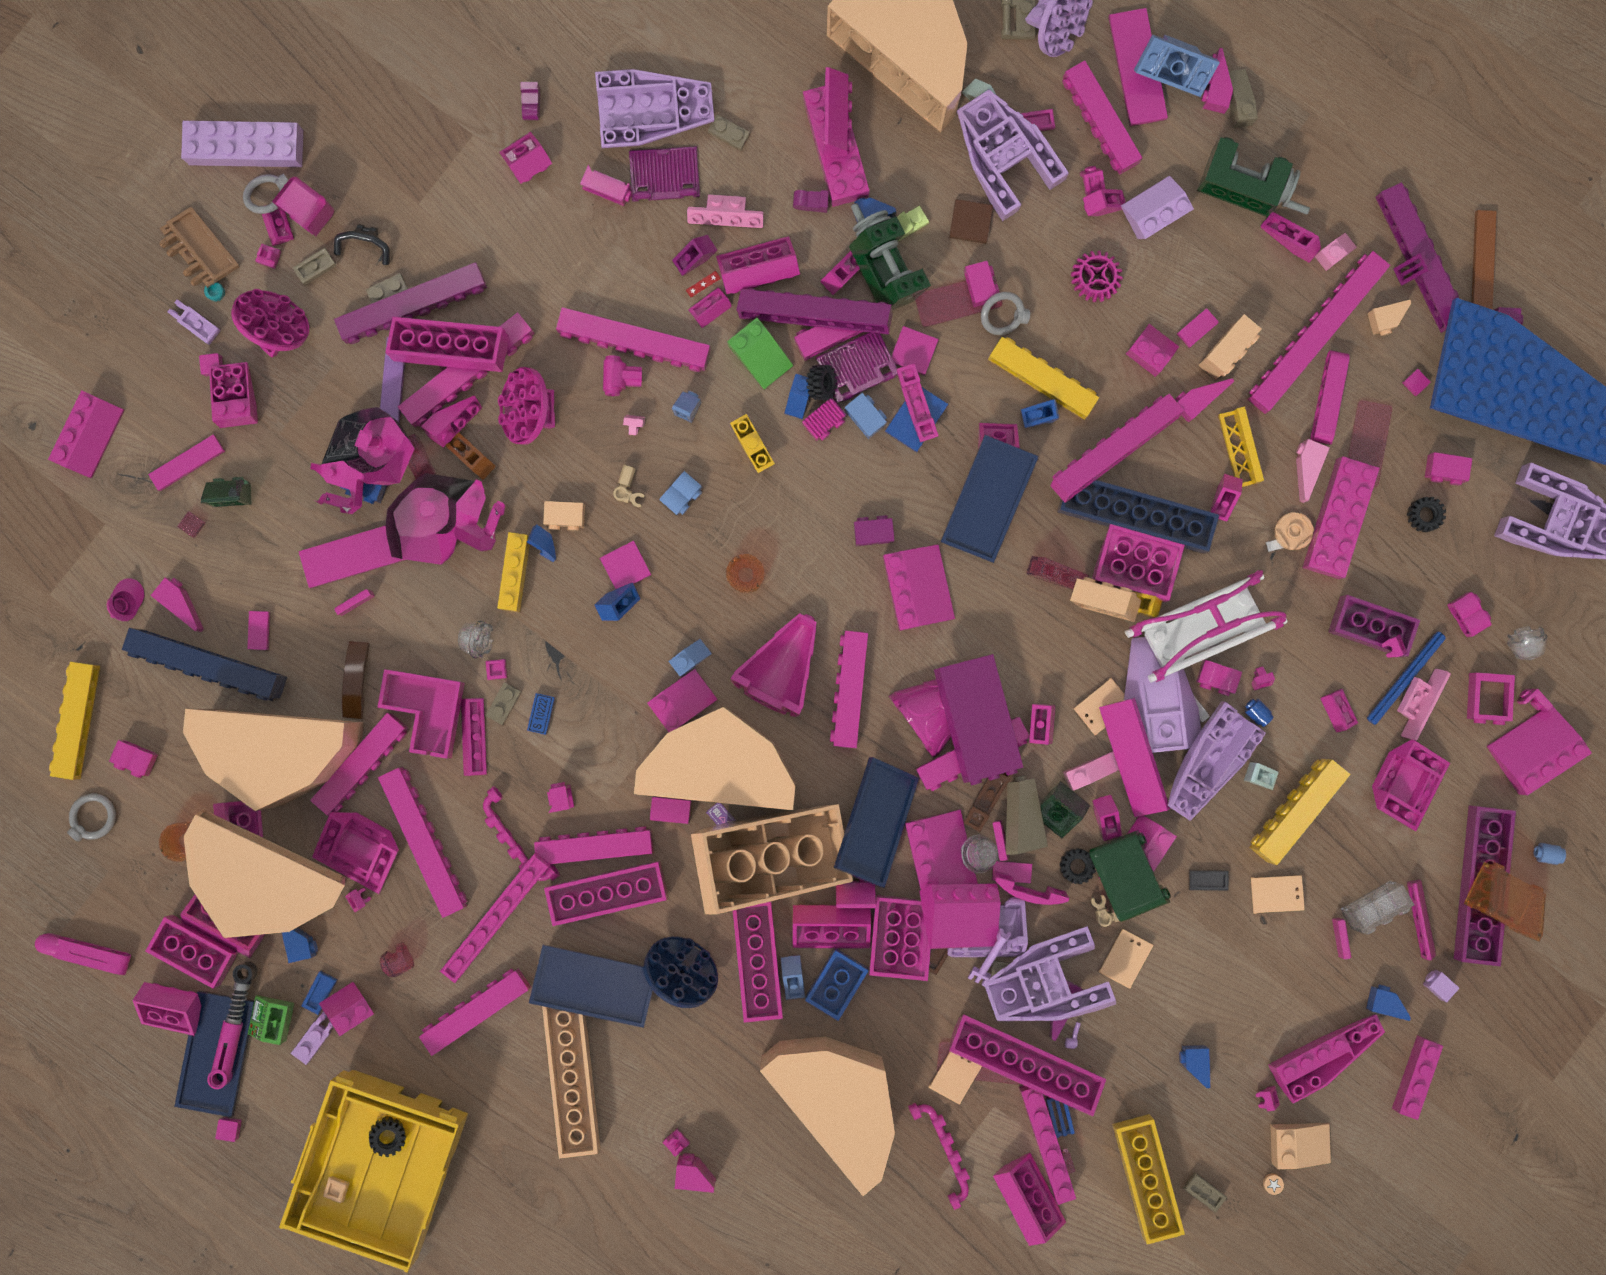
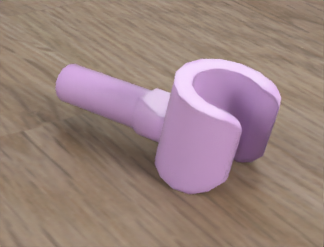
M1076 1022L1072 1038L1065 1039V1048L1074 1049L1077 1047V1034L1081 1023Z

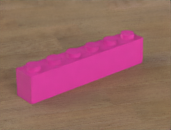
M1086 61L1065 71L1062 80L1063 85L1073 95L1072 100L1076 106L1080 107L1084 121L1089 122L1092 127L1091 132L1096 139H1099L1103 153L1109 156L1113 170H1117L1120 175L1138 165L1142 160V156Z
M845 631V634L840 636V646H843V653L838 656V665H841V673L836 675V684H839V692H835L834 695L837 711H833L832 715L835 730H831L830 742H833V746L857 748L868 633Z
M387 713L310 801L327 816L331 812H339L343 808L341 804L346 799L349 800L356 793L355 788L358 785H363L369 777L367 775L370 771H375L381 765L380 760L384 755L387 757L394 750L393 745L405 738L408 727L392 713Z
M1016 717L1011 722L1017 745L1020 747L1027 743L1026 739L1030 738L1021 718ZM955 749L916 768L925 789H931V791L940 788V783L946 780L948 782L959 778L957 774L961 773Z
M646 826L635 827V831L627 832V828L616 829V833L608 834V830L597 831V835L589 836V832L577 833L578 837L571 838L570 834L558 835V839L552 840L551 836L539 837V841L534 842L535 853L549 864L644 855L654 852L651 829L647 830Z
M511 968L502 975L504 977L502 980L497 982L495 979L486 985L488 988L483 993L480 990L470 996L471 1001L466 1004L463 1001L454 1007L455 1012L450 1015L447 1012L439 1017V1023L434 1026L431 1023L423 1028V1034L419 1038L430 1055L433 1056L528 991L531 986L518 968L513 971Z
M1024 1085L1020 1086L1019 1090L1054 1198L1058 1205L1075 1200L1076 1196L1043 1094Z

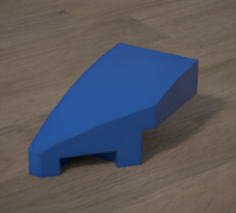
M536 524L532 528L527 543L539 549L540 555L554 562L556 560V553L552 535Z

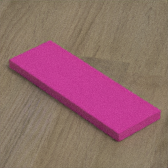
M1147 8L1110 14L1108 19L1129 126L1167 120L1168 115L1161 82L1134 71L1152 36Z
M386 526L298 551L309 588L405 561V559L391 557L386 536Z
M1135 698L1099 707L1134 817L1168 811L1170 809L1168 799Z

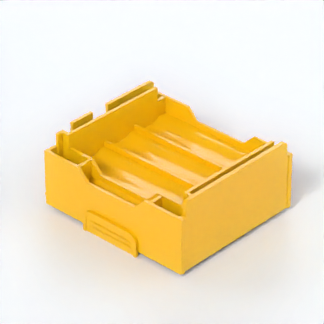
M343 1070L330 1080L316 1123L314 1122L310 1126L311 1129L294 1178L291 1180L294 1186L279 1228L330 1244L408 1273L419 1257L449 1164L457 1148L468 1113L453 1107L449 1111L439 1108L442 1104L440 1099L422 1093L413 1099L400 1094L404 1090L402 1086L356 1070H351L350 1072ZM384 1117L386 1120L389 1117H392L393 1120H399V1123H402L406 1135L405 1145L401 1147V1151H396L394 1156L389 1154V1157H385L384 1154L382 1157L378 1153L375 1154L369 1143L371 1126L375 1125L377 1120L382 1121ZM385 1130L380 1134L379 1139L382 1143L389 1144L395 1139V1134L390 1130ZM331 1176L349 1182L344 1202L342 1203L323 1197L328 1179Z

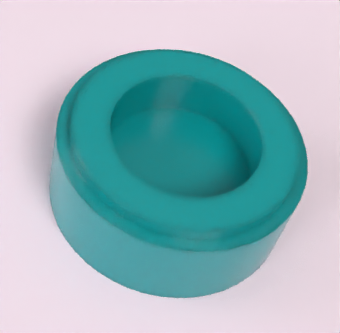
M216 282L208 288L205 286L204 294L211 301L217 302L225 296V289L220 283Z

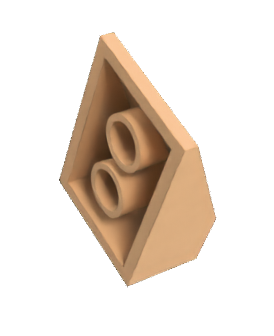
M1329 1123L1270 1124L1272 1164L1277 1169H1299L1331 1163Z

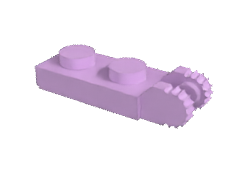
M177 299L174 303L185 311L181 316L171 309L168 310V313L176 318L177 322L210 345L221 330L191 307H187Z
M324 1011L291 1052L293 1056L305 1065L311 1061L333 1028L331 1022L328 1023L326 1028L321 1025L327 1017Z

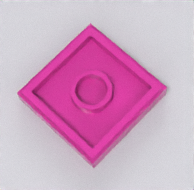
M903 326L891 357L895 365L900 367L915 363L917 372L925 376L939 339Z
M634 541L600 558L615 589L629 583L635 584L651 576Z

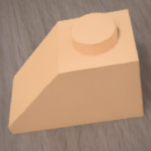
M1411 300L1375 308L1368 312L1373 335L1379 333L1381 336L1391 334L1392 330L1399 325L1411 305Z

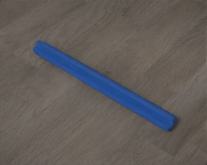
M1437 631L1367 716L1370 723L1376 725L1444 642L1446 639L1444 634Z

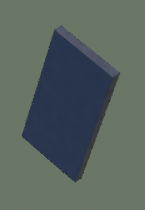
M984 434L940 541L994 563L1039 456Z
M869 757L835 861V869L885 888L918 784V777L874 757Z
M543 944L529 1003L644 1028L653 990L646 980L644 966Z
M199 990L197 994L201 1003V1011L195 1036L188 1035L174 1107L232 1117L234 1116L249 1040L248 1030L255 1001L249 999L244 1001L246 1005L243 1006L244 1010L241 1016L243 1026L232 1068V1080L221 1089H213L209 1086L207 1078L212 1071L222 1024L230 1012L228 1009L231 1008L229 1004L232 1003L231 998L233 997ZM217 1073V1079L223 1082V1076Z

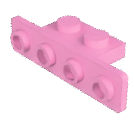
M708 195L707 208H687V222L689 224L763 228V212L745 210L746 197Z
M1434 669L1428 683L1420 678H1413L1397 710L1409 719L1401 734L1402 737L1409 740H1418L1451 673Z

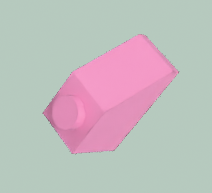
M1344 233L1315 255V258L1327 271L1357 247L1348 235Z

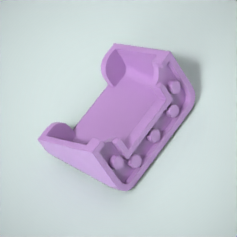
M1011 897L1004 905H1000L999 929H1003L1005 934L1006 932L1011 933V936L1003 945L997 957H1018L1026 952L1028 937L1025 901L1017 897ZM993 947L947 948V954L950 957H987Z

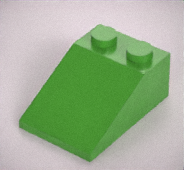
M758 318L754 319L727 341L728 347L764 390L793 367V364Z

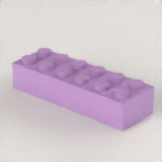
M183 121L181 158L188 165L302 167L303 129L298 123Z

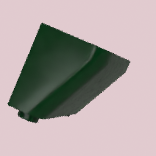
M1139 830L1089 850L1093 864L1120 922L1127 921L1170 903V892L1167 887L1164 888L1162 885H1159L1144 852L1145 844L1147 843L1146 838Z

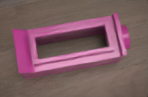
M589 164L580 183L583 186V190L621 206H625L626 201H630L633 193L629 183L626 186L625 182L596 170L592 172Z

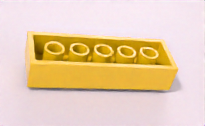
M1316 760L1311 766V772L1308 775L1305 774L1300 779L1298 788L1296 790L1293 789L1288 794L1286 803L1284 805L1281 804L1276 809V815L1273 819H1269L1263 825L1264 830L1260 835L1257 834L1251 840L1252 845L1249 848L1266 862L1274 865L1279 864L1351 775L1334 760Z
M1148 1114L1112 1124L1144 1241L1148 1245L1185 1235L1154 1119Z

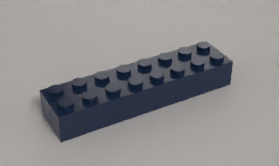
M1095 480L1066 503L1061 499L1057 510L1058 513L1107 527L1112 524L1185 545V549L1203 554L1210 551L1219 514Z
M129 628L121 649L127 651V655L130 657L146 659V662L164 665V668L174 671L183 670L182 673L185 675L201 677V680L219 683V686L229 689L238 688L237 691L243 694H257L256 698L266 701L281 698L287 676L143 629Z

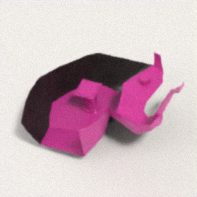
M425 473L403 490L387 508L385 526L391 557L441 565L453 554L457 540L479 551L492 550L496 542L495 529L500 516L504 515L505 505L503 502L497 501L492 507L485 528L481 529L477 522L486 499L482 482L477 479L473 481Z

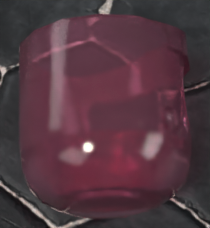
M403 941L396 945L395 953L386 951L380 957V967L388 977H398L414 968L413 958Z

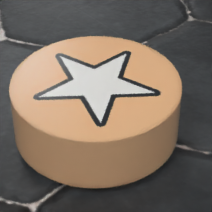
M1271 1173L1264 1177L1263 1187L1269 1194L1277 1195L1282 1192L1284 1182L1277 1174Z

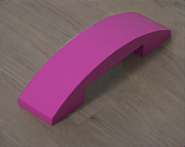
M915 363L896 369L903 396L919 441L923 442L938 437L939 435L934 420L931 417Z
M993 871L995 881L1009 894L1021 900L1044 905L1061 904L1069 901L1066 891L1047 886L1045 893L1016 885L1011 875Z

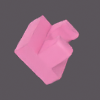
M626 415L624 417L623 425L629 426V435L638 434V428L645 425V417Z

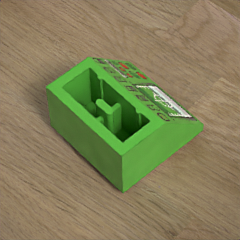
M256 995L248 1034L262 1042L277 1045L286 1042L294 1003Z

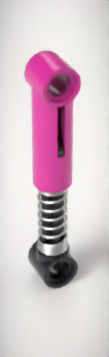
M244 962L233 970V979L235 981L233 989L235 991L232 993V1003L229 1004L231 1008L228 1009L230 1012L227 1014L226 1020L223 1021L212 1071L207 1078L209 1086L213 1089L223 1088L233 1077L232 1068L243 1026L241 1016L243 1015V1006L246 1005L244 1001L247 1000L245 996L248 995L247 990H249L252 980L257 975V967L252 962ZM242 968L248 970V977L242 975ZM217 1073L223 1076V1082L217 1079Z

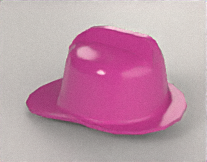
M132 578L123 579L116 585L106 604L111 618H116L120 621H129L134 618L144 599L142 585Z

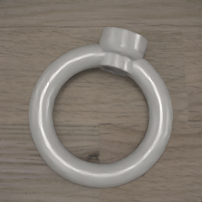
M284 173L279 177L266 174L251 180L243 192L245 206L250 211L258 214H266L278 209L273 202L266 206L253 204L251 193L258 185L265 182L275 183L281 191L288 182Z
M1000 292L991 296L981 310L983 327L994 335L1009 334L1020 324H1028L1030 320V310L1025 309L1020 297L1011 292ZM1006 299L1014 302L1017 307L1014 313V321L1006 327H994L988 319L991 307L1000 300Z
M97 793L86 794L78 798L69 812V823L71 826L67 831L69 836L78 842L82 838L91 840L105 836L112 829L116 820V811L113 803L107 797ZM89 801L102 803L108 813L106 824L95 832L86 831L77 821L80 807Z

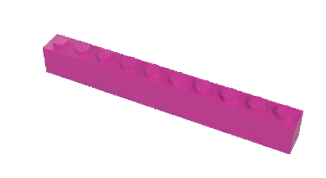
M1374 251L1368 255L1364 254L1358 260L1359 266L1356 269L1352 268L1345 276L1347 278L1345 283H1340L1334 289L1335 295L1332 298L1328 297L1323 302L1321 312L1318 313L1316 311L1309 319L1311 324L1308 327L1304 326L1298 332L1299 338L1296 342L1292 340L1285 348L1286 354L1284 356L1280 355L1273 363L1275 367L1271 371L1268 369L1261 377L1263 380L1261 384H1256L1249 391L1251 396L1247 400L1264 414L1273 408L1391 266Z

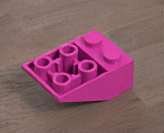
M248 362L210 366L212 421L219 428L257 424V405Z

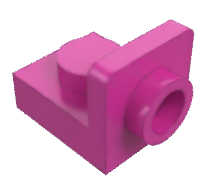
M1089 166L1085 168V171L1080 172V176L1083 177L1086 196L1100 189H1105L1103 170L1096 168V166Z
M1528 688L1519 695L1520 698L1517 700L1519 704H1527L1531 700L1530 704L1538 711H1548L1553 707L1539 689Z

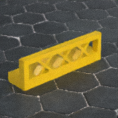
M1245 406L1234 411L1219 414L1218 417L1234 477L1240 478L1239 475L1242 470L1249 473L1251 481L1242 483V487L1264 481ZM1234 415L1236 423L1233 428L1226 425L1224 417ZM1233 433L1240 437L1238 446L1230 442V437ZM1237 452L1245 456V461L1242 465L1235 461Z

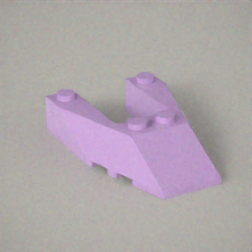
M987 90L957 110L972 168L991 205H993L1002 221L1018 212L1021 206L1001 176L1003 172L1027 157L1049 190L1066 180L1069 174L1038 127L1027 121L1022 114L1010 108L1005 101L992 91Z
M1534 463L1523 465L1515 484L1555 499L1545 527L1541 529L1508 516L1501 518L1494 536L1510 543L1554 556L1606 560V504L1603 502L1604 500L1598 495L1593 494L1583 483Z
M1088 926L1031 946L1029 950L1018 956L1007 967L1001 969L984 983L997 1021H1057L1116 1005V999L1109 982L1071 994L1060 966V961L1095 949Z

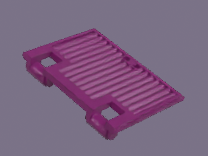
M697 146L629 151L633 202H637L639 199L652 201L681 199L684 196L700 197ZM683 185H693V188H683ZM638 188H647V191H638Z
M869 332L816 357L819 365H831L835 370L834 373L837 375L835 377L837 379L835 385L837 389H834L836 392L834 397L837 403L853 398L856 394L897 376V367L880 333ZM888 365L890 372L882 375L880 369ZM847 385L849 391L841 394L839 388Z

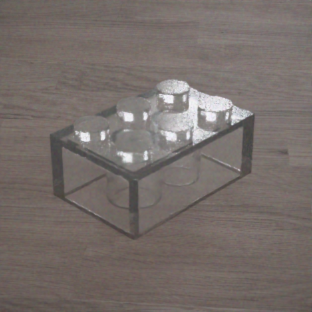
M1389 881L1340 910L1352 930L1362 934H1370L1376 930L1377 926L1392 922L1393 917L1396 915L1408 913L1410 908L1414 906V903L1403 884Z

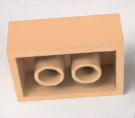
M1243 314L1207 354L1199 366L1215 380L1220 376L1224 378L1235 367L1233 362L1236 363L1247 353L1248 350L1245 348L1248 349L1260 337L1258 333L1261 331V328Z
M1084 577V580L1077 578L1070 599L1080 608L1135 622L1141 600L1136 596L1137 594L1129 588L1120 587L1119 590L1110 583L1102 582L1101 585L1087 577Z

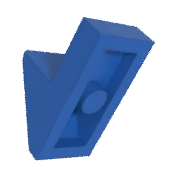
M1056 399L1021 409L1025 428L1044 423H1053L1060 418Z

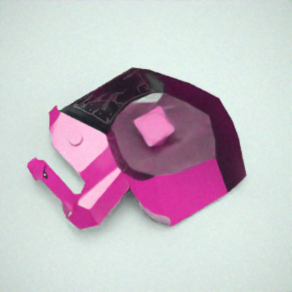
M374 407L362 409L338 420L322 464L311 463L310 469L318 472L326 483L349 489L351 497L345 498L326 492L316 501L317 503L339 507L341 513L353 514L362 507L364 483L375 485L400 483L413 454L414 446L403 427L394 417L385 410Z

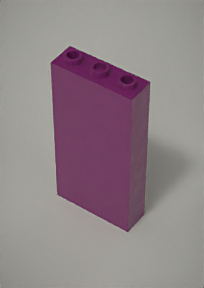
M991 654L934 669L963 783L970 782L971 785L982 783L981 779L987 777L989 780L1000 778L999 774L1005 772L1006 775L1018 773L1017 769L1023 768L994 655Z

